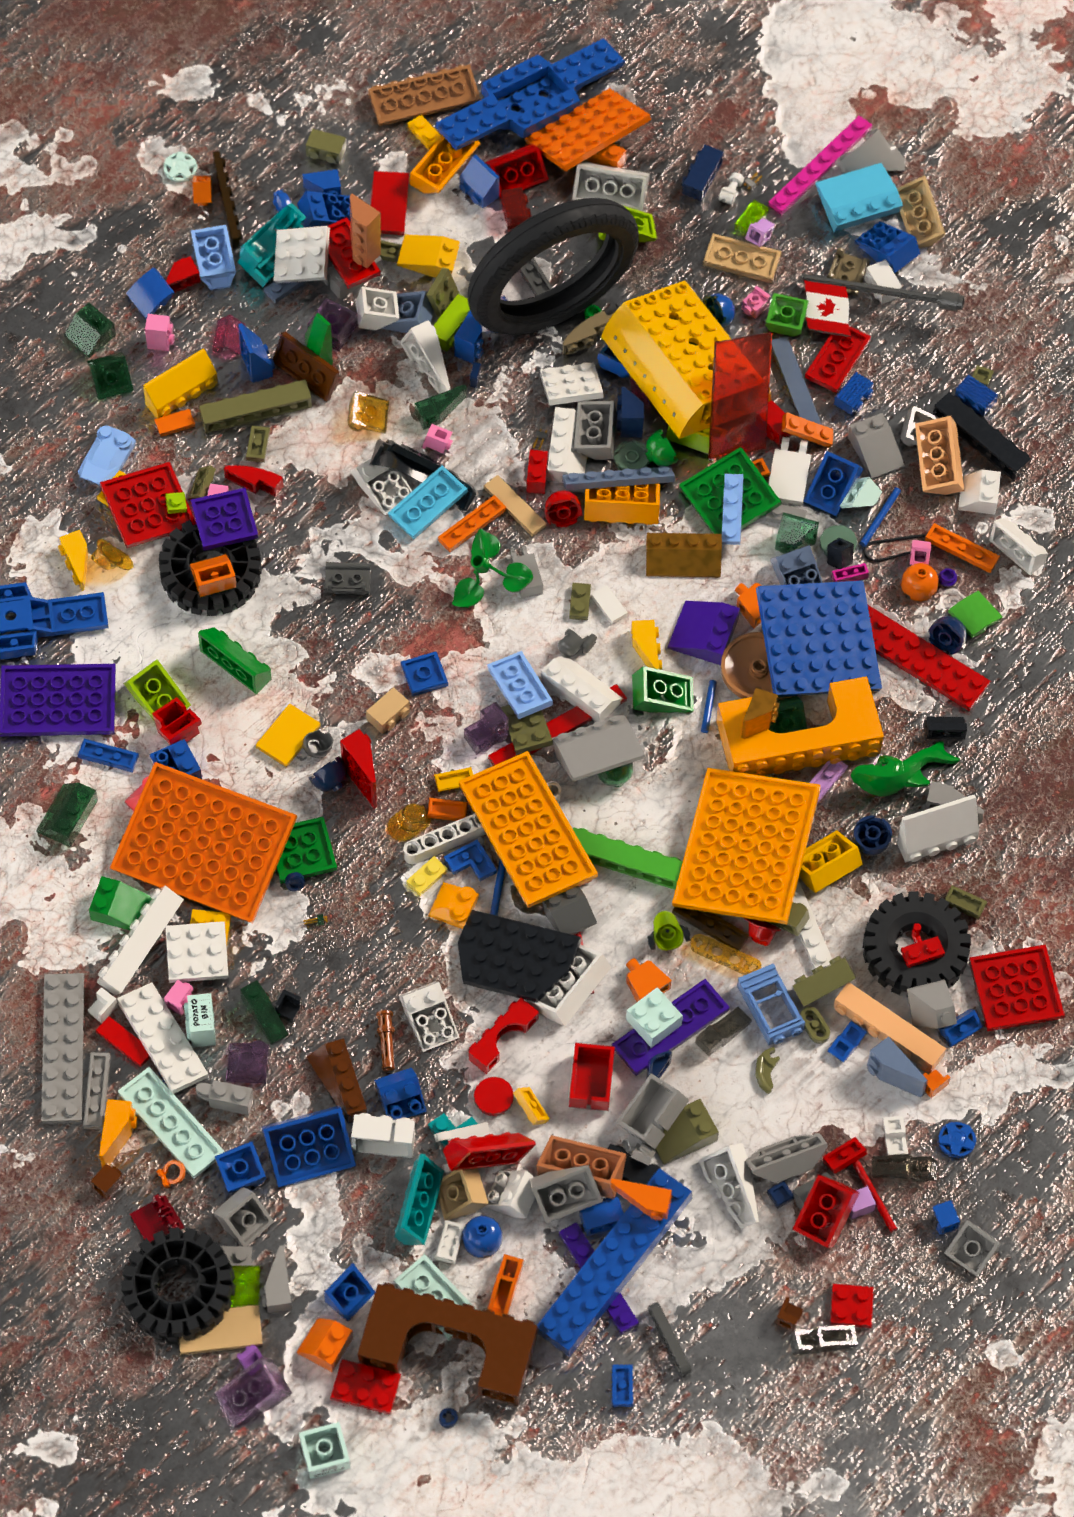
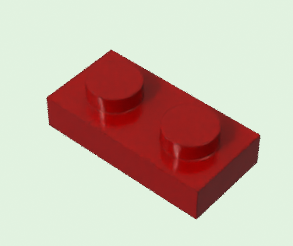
M854 1137L824 1155L822 1159L833 1174H836L867 1155V1149Z

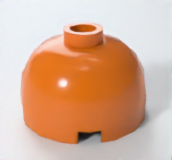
M916 563L909 566L902 575L901 588L903 593L915 601L929 600L938 590L939 578L937 572L933 567L925 563Z

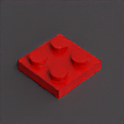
M833 1284L830 1325L871 1328L874 1287Z

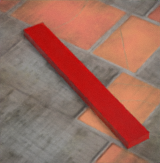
M617 684L610 687L611 690L623 698L620 701V705L627 701V697ZM576 706L546 724L551 738H554L561 733L572 732L592 721V717ZM512 742L488 755V759L493 766L517 756ZM540 749L530 751L529 754L531 755Z

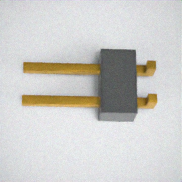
M542 429L537 431L533 448H535L538 439H540L542 442L538 450L541 449L543 441H546L548 437L547 430L545 433L541 432Z

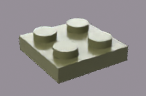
M443 267L426 294L437 318H440L453 299L459 294L450 270Z

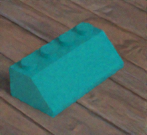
M420 1154L414 1162L403 1206L400 1210V1217L395 1229L394 1237L404 1245H425L444 1175V1170L425 1154Z

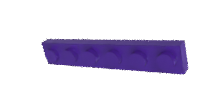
M577 1222L559 1231V1235L581 1269L594 1253V1249ZM619 1293L606 1311L622 1335L637 1327L639 1321L622 1294Z

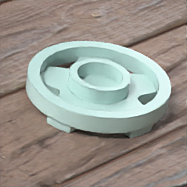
M178 152L165 159L164 173L174 182H187L197 172L196 160L189 154Z

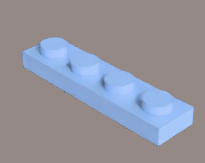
M725 474L722 545L741 544L743 474Z

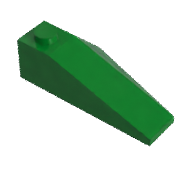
M317 313L305 333L304 345L332 365L331 324Z

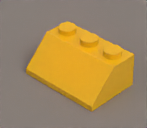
M836 830L806 848L799 876L804 884L816 893L863 865L859 848Z

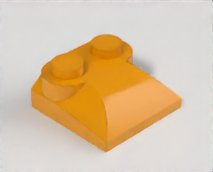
M443 882L428 917L463 929L471 911L475 908L479 894L471 887H458Z

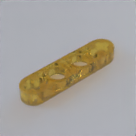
M696 934L691 938L690 947L693 952L738 973L747 975L762 967L758 959L708 936ZM699 940L702 941V945L697 947L696 943H698ZM714 948H720L722 950V954L719 956H715L712 954L711 950ZM737 956L740 958V962L733 964L729 961V958ZM743 960H745L746 964H744V967H741L743 965ZM755 965L756 968L753 969V971H750L749 967Z

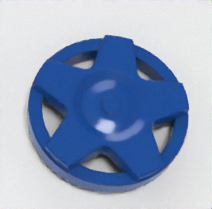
M950 1122L941 1129L938 1143L946 1155L953 1158H963L974 1150L976 1136L969 1125L961 1122ZM945 1130H947L948 1134L942 1136ZM944 1145L950 1146L951 1152L944 1147ZM961 1149H967V1150H968V1151H966V1152H964V1153H960V1152H961Z

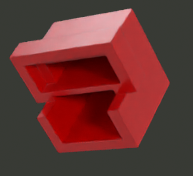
M177 697L152 713L158 733L170 745L183 739L188 742L200 734L198 726L202 724L201 719L191 709L187 710L186 706Z

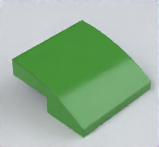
M979 591L967 596L948 610L951 616L959 619L964 624L971 638L984 633L987 627L1000 622L1003 617Z

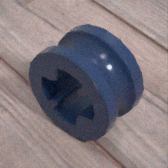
M452 1408L443 1409L439 1415L440 1425L444 1428H452L456 1425L458 1420L457 1412ZM447 1414H451V1418H454V1420L446 1422V1418H443V1415L446 1417Z

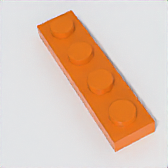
M493 495L438 536V541L449 552H452L475 535L479 529H483L506 511V506Z
M935 523L925 536V541L931 542V544L989 573L993 571L1000 558L999 555Z

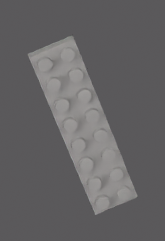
M84 973L44 974L42 1124L82 1123Z

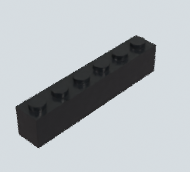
M948 392L934 405V416L939 418L951 416L957 425L958 436L1014 482L1029 469L1031 462L1029 455L1016 447L1013 441L1005 438L998 429H994L989 425L986 419L978 416L971 407H967L962 403L959 397Z

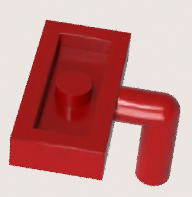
M919 923L914 924L912 938L915 944L901 948L902 956L908 968L945 956L938 936L922 941L920 937L921 925Z

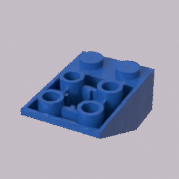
M305 191L297 203L298 209L306 216L302 223L304 228L329 226L345 218H348L350 221V196Z
M881 221L855 240V243L877 263L886 260L894 273L921 254L915 236Z

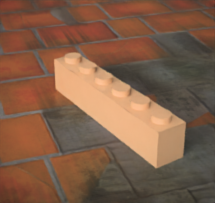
M850 982L846 984L835 998L833 1007L839 1014L846 1015L852 1022L859 1027L865 1028L875 1038L878 1037L883 1041L889 1036L907 1058L916 1063L917 1067L922 1071L931 1073L944 1057L945 1047Z

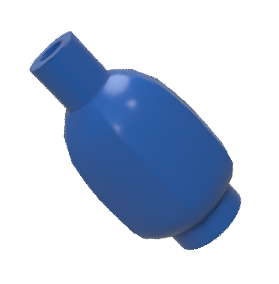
M278 190L273 194V203L278 212L292 203L288 194L284 193L283 190Z

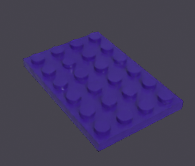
M116 664L1 665L0 737L114 735Z

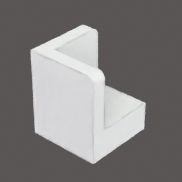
M101 987L96 992L97 1000L88 1009V1013L103 1023L118 1005L116 998Z

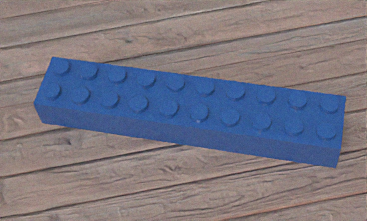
M660 1168L646 1185L672 1190L668 1218L654 1220L631 1204L537 1325L538 1335L569 1357H571L693 1199L690 1189Z

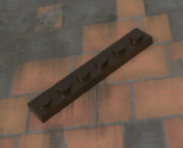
M214 151L213 163L232 247L236 249L240 248L239 241L242 240L241 229L237 230V226H239L238 215L233 213V211H236L234 200L231 201L230 199L233 196L231 186H227L229 176L228 172H224V168H226L225 158H221L220 151Z

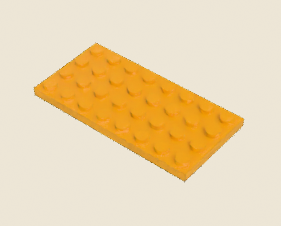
M528 751L459 781L462 792L527 908L598 877V872Z

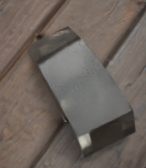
M854 1325L817 1326L815 1329L794 1330L789 1335L792 1355L830 1352L858 1345Z

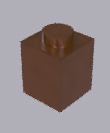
M106 1163L90 1181L92 1189L108 1200L123 1184L122 1172L117 1167H111Z

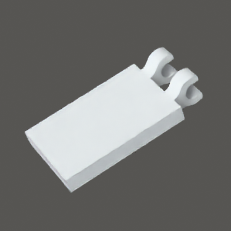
M782 437L781 449H775L769 485L781 502L803 506L811 455L806 454L808 441H800L798 453L788 451L790 438Z

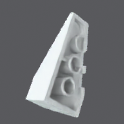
M428 320L411 328L402 338L400 344L412 362L416 361L420 366L419 371L428 375L429 383L441 397H444L450 391V385L436 329Z
M743 1143L727 1146L698 1159L705 1179L709 1184L712 1183L717 1190V1196L724 1200L728 1206L729 1213L741 1229L759 1222L751 1170L746 1164L748 1157Z

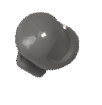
M567 629L565 636L558 643V648L565 656H574L580 649L583 654L588 653L595 645L597 636L591 634L582 639L573 630Z

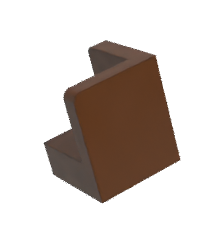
M786 1297L777 1316L776 1324L795 1332L803 1314V1309L790 1304V1298Z

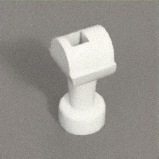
M732 173L729 178V186L722 188L718 200L733 205L738 193L736 188L742 185L744 177L739 173Z

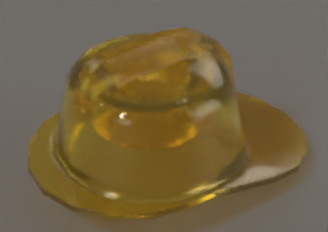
M104 539L97 540V548L91 555V559L105 570L116 567L124 570H131L133 568V562L126 553Z
M406 805L401 811L390 818L387 824L390 836L398 841H407L425 830L431 822V818H427L428 810L423 805Z

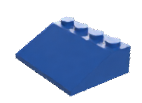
M340 1106L261 1127L278 1187L356 1166Z

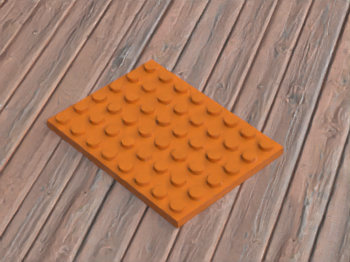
M155 762L110 869L157 888L167 886L181 897L253 924L298 816Z

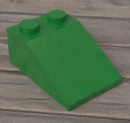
M646 666L641 667L632 674L633 709L649 713L694 712L693 677Z
M101 876L89 908L90 919L131 931L130 925L135 919L140 918L142 915L140 913L141 909L146 903L149 904L152 898L150 895L121 881Z

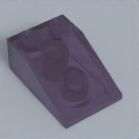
M264 1357L259 1358L215 1393L234 1428L277 1406L292 1394L275 1362Z

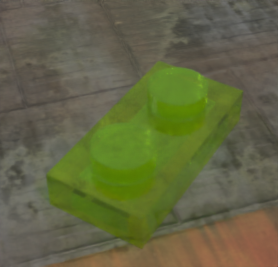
M753 200L737 220L734 228L747 234L750 224L759 222L769 212V207Z

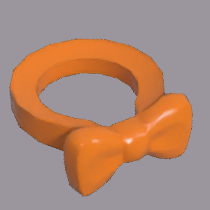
M171 1160L165 1164L163 1169H158L156 1172L161 1177L163 1186L170 1188L171 1184H178L184 1179L186 1170L182 1162ZM174 1164L178 1165L180 1169L179 1177L175 1180H168L166 1174L169 1167Z

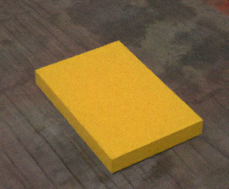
M289 704L257 742L256 748L287 768L303 748L304 737L309 732L318 730L321 724Z

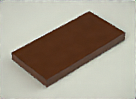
M286 331L281 333L273 356L274 364L294 379L299 381L306 380L309 390L325 402L329 401L340 371Z

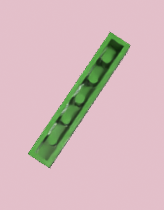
M573 828L592 864L676 890L683 863L679 858H670L657 851L651 852L638 845L632 846L622 840L607 838L603 834L590 833L584 828Z

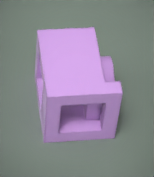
M764 218L754 224L751 223L745 239L761 247L771 238L775 224Z

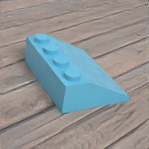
M882 163L815 183L833 232L899 213L903 207L899 192Z

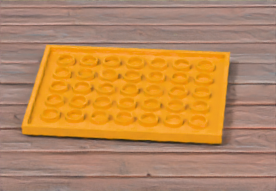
M707 768L672 901L673 907L787 925L821 790L820 785Z

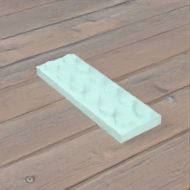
M150 1067L118 1090V1094L124 1101H132V1107L136 1109L137 1116L175 1159L183 1163L185 1170L193 1179L216 1162L215 1156L225 1152Z

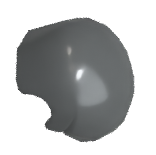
M320 730L309 732L304 737L302 746L309 756L323 758L331 751L334 740L329 732L324 734Z

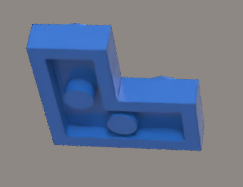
M478 839L444 856V861L453 875L468 867L472 868L479 881L497 873L496 867Z

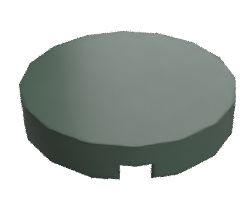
M635 440L633 442H622L614 451L615 466L619 470L648 467L650 462L645 455L647 452L646 446Z
M834 525L823 531L820 537V548L826 556L827 545L837 538L853 543L855 552L857 538L850 528L843 525Z

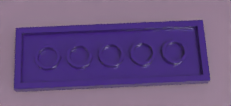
M706 979L671 1002L683 1015L682 1025L651 1048L635 1029H632L612 1043V1046L615 1047V1052L635 1076L647 1069L648 1062L652 1057L668 1050L673 1051L730 1010L727 1003Z

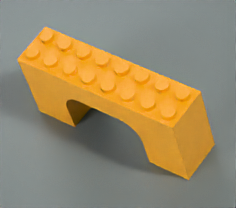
M867 676L830 683L827 703L832 722L825 726L794 732L775 733L768 729L746 739L741 738L743 720L752 697L718 703L716 723L729 771L765 776L772 773L781 774L789 770L799 771L805 767H819L822 764H826L827 761H830L831 764H837L840 761H853L865 756L874 757L881 753L884 735Z

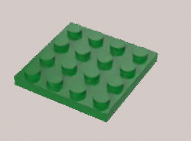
M741 447L679 484L680 490L712 534H722L725 474H743L744 476L741 529L782 505L781 500Z

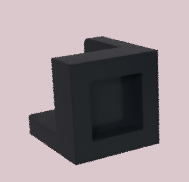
M837 538L828 544L827 564L837 569L846 568L853 563L854 544L842 538Z
M283 990L275 1004V1014L293 1023L302 1008V998L287 990Z

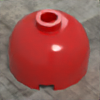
M561 490L554 492L545 503V516L548 523L556 524L560 528L575 524L577 518L582 515L581 503L577 496L570 491Z

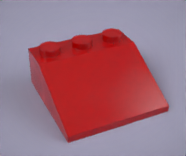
M358 729L340 740L341 759L346 765L347 775L373 809L377 808V794L371 750L372 742L366 733L363 734Z

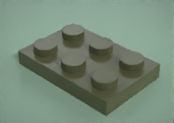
M510 705L500 707L516 755L553 745L542 710L518 719Z

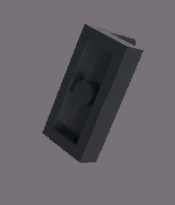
M927 717V739H965L967 723H965L964 717Z

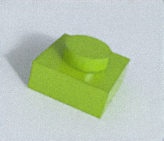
M184 492L166 494L168 514L187 512Z

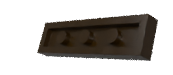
M674 907L672 910L675 916L738 953L749 938V934L713 913Z

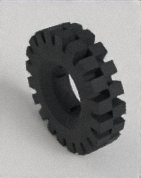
M189 520L182 524V531L175 528L170 533L171 540L166 538L162 544V551L159 553L161 584L164 591H167V596L171 601L175 602L177 600L178 607L185 611L188 607H191L192 614L201 615L202 610H207V616H217L216 610L221 609L223 614L232 612V605H235L237 608L245 604V597L251 599L255 593V587L259 586L260 574H262L261 556L255 539L203 550L197 524L193 525ZM205 551H217L220 554H226L231 561L237 587L200 597L190 568L192 560L198 554Z
M918 891L909 892L908 897H904L900 893L894 895L891 902L888 899L883 901L879 905V910L875 909L871 914L863 938V957L865 963H869L868 970L873 977L877 975V982L884 988L889 984L892 986L891 992L900 995L902 991L907 992L908 988L945 980L948 987L949 984L953 986L959 980L960 974H963L971 950V935L967 934L969 927L965 919L960 920L961 913L956 907L949 909V902L942 897L937 902L934 900L935 895L925 892L924 897H919ZM919 923L922 932L927 933L932 938L938 936L945 956L908 968L903 956L897 950L898 944H896V940L899 936L902 937L904 932L913 930L914 924Z
M170 1228L169 1234L166 1235L163 1231H159L153 1234V1241L149 1242L146 1238L139 1244L141 1250L139 1252L133 1250L128 1257L130 1265L124 1266L122 1275L125 1280L121 1281L124 1303L139 1327L146 1333L149 1331L153 1337L161 1340L163 1337H166L170 1342H179V1337H184L186 1341L196 1339L195 1333L201 1332L202 1335L210 1332L211 1328L209 1326L212 1323L218 1325L224 1319L223 1311H229L232 1305L230 1297L235 1295L234 1271L222 1247L217 1242H213L212 1238L202 1232L199 1235L195 1229L186 1228L185 1232H181L180 1228ZM186 1265L192 1271L195 1270L198 1273V1278L196 1279L198 1284L195 1291L188 1298L182 1301L176 1300V1302L167 1301L164 1296L160 1297L158 1295L159 1278L167 1269L173 1266Z

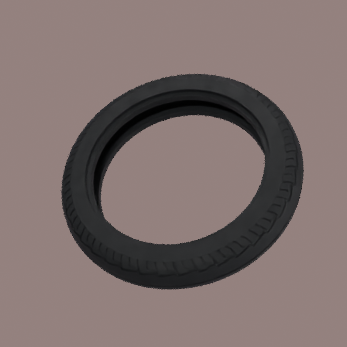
M583 198L561 203L525 220L497 241L476 267L468 286V305L473 317L480 325L492 332L519 335L552 327L582 312L605 295L629 268L636 254L639 242V232L634 217L624 206L615 201L603 198ZM587 233L606 234L605 241L594 258L567 281L549 291L527 299L517 301L500 299L504 287L516 272L544 250L578 235Z

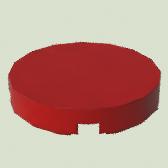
M486 1078L476 1086L474 1092L475 1105L485 1115H502L513 1104V1089L503 1078Z

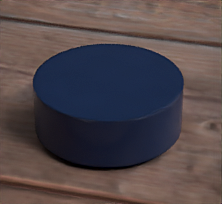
M299 872L287 875L285 878L286 888L293 892L301 890L305 886L303 875Z

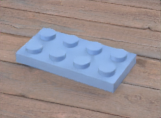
M522 651L487 665L488 671L518 719L553 706V700Z

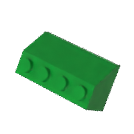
M212 627L198 632L200 652L256 695L272 680L270 667L265 663L259 662L253 653L246 652L237 641L233 642L229 639L224 631H219Z

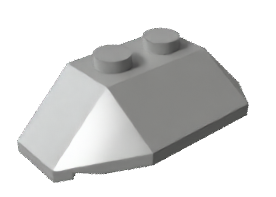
M820 1133L797 1135L758 1149L746 1160V1164L754 1175L777 1183L812 1170L828 1145Z

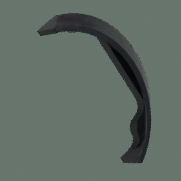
M381 439L377 440L370 462L373 466L380 465L397 470L420 482L426 480L441 466L433 458L404 444L399 445L389 439L386 442ZM447 469L468 489V492L455 503L462 510L467 511L477 492L470 483L464 482L459 478L458 474L451 469Z

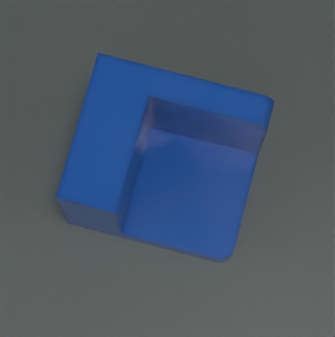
M951 1200L933 1206V1212L938 1221L936 1228L939 1235L959 1228L960 1220Z

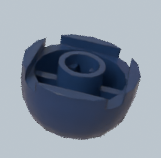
M943 616L937 619L928 630L930 643L943 652L955 654L966 642V628L959 619L953 616Z
M338 756L334 761L328 762L313 773L314 776H310L309 780L320 791L328 792L333 789L336 792L344 786L342 782L347 777L346 765L341 757Z
M873 815L860 819L856 823L853 833L855 845L861 852L868 855H877L884 852L891 843L892 838L890 824L885 819L875 818L876 816Z

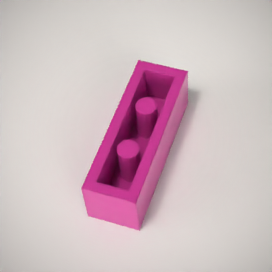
M866 563L834 570L832 571L831 578L833 582L860 581L868 579L869 571Z

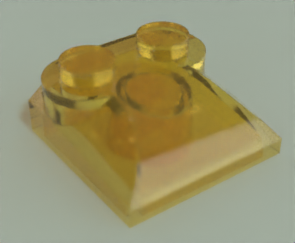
M355 391L349 403L348 426L356 432L364 429L385 434L387 430L389 400Z

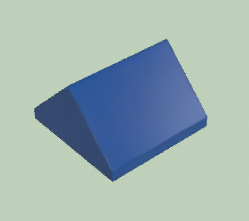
M352 1263L324 1292L325 1303L346 1321H349L375 1294V1291Z

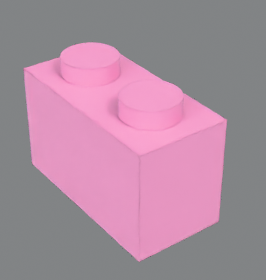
M148 314L145 326L147 349L169 351L170 345L174 344L173 324H170V316Z

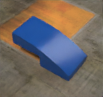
M850 1021L842 1034L836 1038L828 1049V1052L844 1063L865 1038L867 1031Z

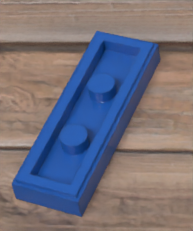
M84 739L78 753V758L133 773L139 753Z

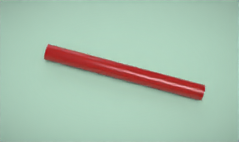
M857 1160L852 1163L864 1186H868L876 1203L875 1206L890 1233L895 1232L897 1227L862 1164Z

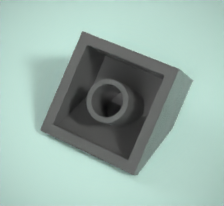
M579 886L543 901L544 914L556 931L574 935L597 924L588 900Z

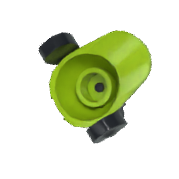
M661 911L655 916L653 921L654 931L650 936H647L648 945L651 950H655L656 945L664 951L678 948L683 943V937L686 942L691 941L688 927L680 925L674 914L668 911Z

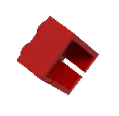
M575 1043L569 1107L587 1109V1105H590L592 1110L609 1111L615 1047Z

